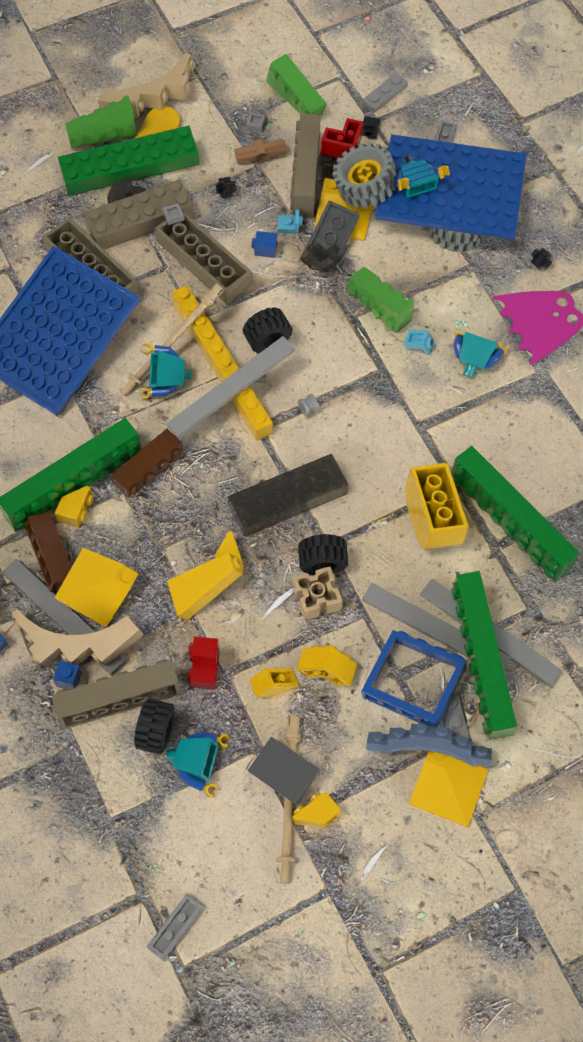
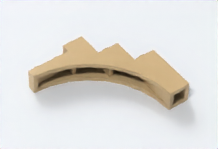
M185 53L181 61L170 72L151 83L130 89L103 90L98 99L99 108L107 107L109 103L113 101L118 102L128 95L133 116L138 118L144 107L162 109L168 98L186 100L188 93H191L192 87L189 80L190 74L194 71L195 67L191 54Z
M19 609L12 613L16 619L14 624L21 631L24 629L27 633L25 638L32 645L28 648L32 653L31 659L37 665L41 664L44 667L49 666L59 656L67 663L79 665L90 655L98 663L102 662L107 666L144 635L128 616H125L114 625L97 632L83 635H65L37 626Z

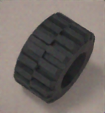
M272 307L255 313L244 324L242 331L252 350L260 354L282 336L288 341L293 329L280 308Z
M320 534L310 536L299 542L300 570L304 573L315 575L316 570L331 567L332 573L335 574L346 569L349 565L347 541L341 536Z
M151 698L145 701L135 729L134 744L136 749L159 755L163 753L168 744L174 721L175 710L172 703Z

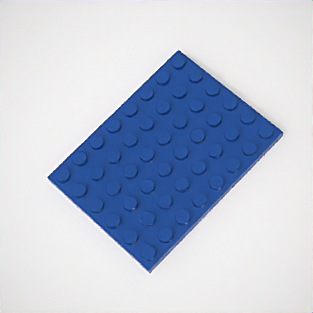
M391 134L388 152L392 156L397 173L400 172L403 159L406 156H411L414 161L421 158L425 159L427 163L436 168L448 166L450 175H445L443 179L438 177L437 189L409 198L405 197L403 189L399 191V188L396 187L395 190H391L392 195L390 197L385 196L384 202L378 201L375 220L515 240L527 153Z
M52 246L0 318V381L58 417L141 300L140 297L55 246Z

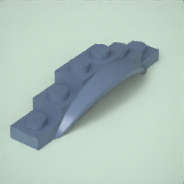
M411 723L410 730L390 728L389 734L369 732L366 750L379 751L385 754L400 750L433 751L455 757L471 766L491 767V748L472 746V739L464 736H452V729L443 726L434 727L422 723Z

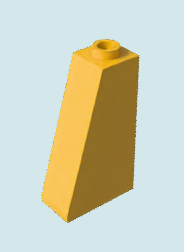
M228 552L168 580L167 583L177 616L184 620L190 619L242 575L240 559Z

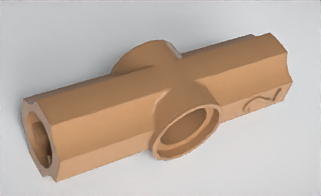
M283 139L271 142L256 140L251 146L235 148L234 152L237 163L253 160L263 163L270 157L287 154V149Z

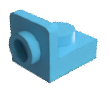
M295 210V215H278V233L299 234V227H302V216H299V210Z
M408 330L404 346L406 349H423L426 355H430L431 349L434 347V339L428 330Z

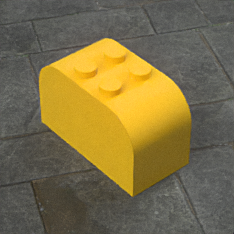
M448 463L411 467L406 481L405 497L420 548L425 550L461 545L469 526Z

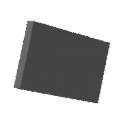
M328 201L309 239L307 248L339 261L360 218V214L332 201Z
M270 737L248 769L249 773L296 805L299 804L321 771L273 737Z

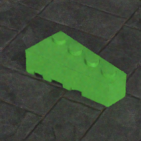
M287 54L271 62L266 81L300 114L320 115L324 112L327 103Z
M128 95L118 102L113 101L109 103L107 107L93 110L94 112L87 116L84 114L65 123L71 148L137 135Z
M366 267L361 268L348 278L349 292L359 298L361 303L367 306L374 316L380 318L387 328L397 333L411 322L414 301L410 298L408 300L403 298L404 294L399 290L397 292L393 291L389 283H382L380 277Z

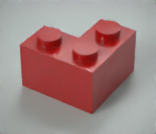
M347 118L343 131L326 127L321 140V154L343 158L342 153L345 151L349 153L351 147L359 148L358 144H360L363 135V121Z
M194 636L193 643L189 644L188 654L190 655V662L193 663L192 669H188L187 681H190L191 688L215 690L220 656L219 639Z

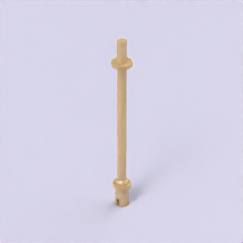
M216 283L206 295L204 294L201 297L202 302L162 346L171 347L207 307L214 305V301L224 292L223 288ZM150 359L135 375L129 374L131 380L120 391L124 396L136 384L142 385L140 380L150 370Z
M288 716L287 734L284 735V739L288 743V748L296 753V743L301 740V735H299L300 717ZM285 798L282 853L280 857L276 858V862L281 863L280 883L287 884L289 880V864L295 862V859L290 857L293 802Z

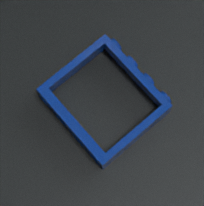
M392 630L361 690L362 697L418 723L438 727L467 669V663L459 654H450L442 647L429 645L423 639H414L409 637L406 632ZM395 643L456 668L434 714L373 688Z

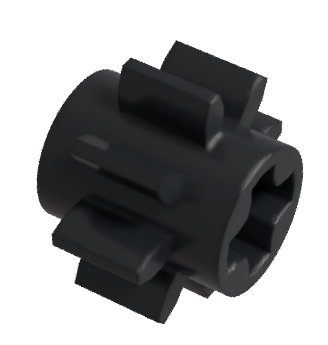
M230 177L219 178V182L215 184L216 194H220L221 198L233 197V193L237 191L236 182L231 181Z
M543 247L540 250L535 249L530 254L533 258L531 263L538 269L542 267L547 269L552 263L550 259L552 255Z

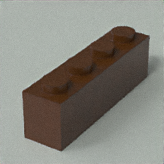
M166 428L111 475L113 484L128 498L137 494L144 484L151 482L158 472L165 470L172 460L178 459L182 455V441Z
M50 512L28 516L24 527L50 592L58 591L72 567L69 553L64 549L63 538L58 534L57 523L55 519H52Z

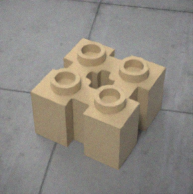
M331 567L316 570L315 576L309 577L308 573L292 577V587L296 599H300L299 608L304 621L319 617V612L325 610L326 614H330L342 609V599L338 587L334 588L335 579Z

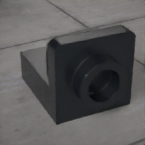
M364 116L362 136L377 138L381 119Z

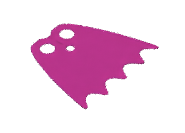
M530 291L492 297L505 304L499 315L513 320V325L509 332L518 333L522 336L523 339L518 348L532 352L533 356L529 363L530 365L559 348L583 326V314L574 307L575 301L567 292ZM564 297L568 300V304L566 306H559L557 299ZM558 312L559 316L554 317L553 313ZM568 315H576L578 322L575 324L569 323L567 321Z

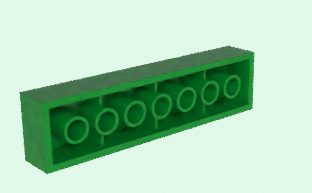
M190 125L58 156V161L67 194L72 196L199 165V153Z
M125 417L0 496L2 515L15 532L25 529L24 526L28 516L44 514L51 509L57 508L63 496L85 486L90 487L93 482L99 478H104L110 471L120 468L124 462L135 456L141 450L138 432Z
M472 445L455 458L451 471L453 481L459 484L465 493L477 502L481 510L486 511L490 515L494 523L499 524L508 537H512L517 542L518 547L522 551H526L530 555L531 560L544 570L547 577L552 578L556 582L573 568L580 553Z
M480 571L456 575L455 582H452L453 588H451L453 600H457L455 610L457 618H461V636L466 638L464 649L466 656H470L469 671L470 675H474L475 683H473L474 693L479 695V714L484 716V722H482L483 732L485 735L488 734L489 740L512 736L517 729V723Z

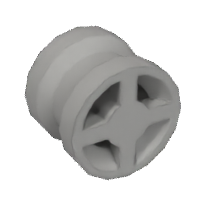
M309 394L305 399L301 398L298 400L299 408L304 416L310 415L312 411L320 410L318 401L313 394Z

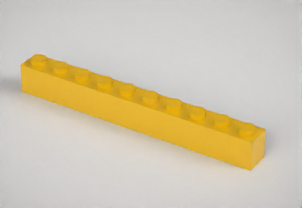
M188 285L171 292L173 305L183 322L199 306ZM203 311L188 327V330L219 381L222 382L239 368ZM250 386L231 399L256 441L273 433V422Z

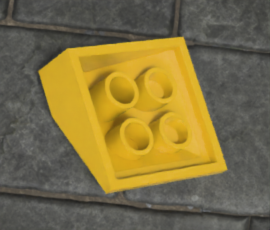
M325 178L314 229L328 201H332L360 214L350 239L364 241L373 207L372 204H368V208H363L362 205L359 208H355L354 204L348 205L346 201H343L335 181Z
M82 548L54 599L106 628L139 573L122 563Z
M428 751L409 805L468 828L488 769L479 765H468L462 760L446 754Z

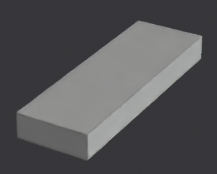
M186 894L147 945V948L161 960L165 961L204 906L189 894Z

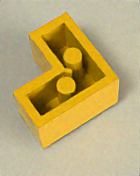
M326 645V647L312 646L310 648H303L296 670L308 678H325L336 686H351L357 663L351 660L349 655L339 652L338 648L333 645Z

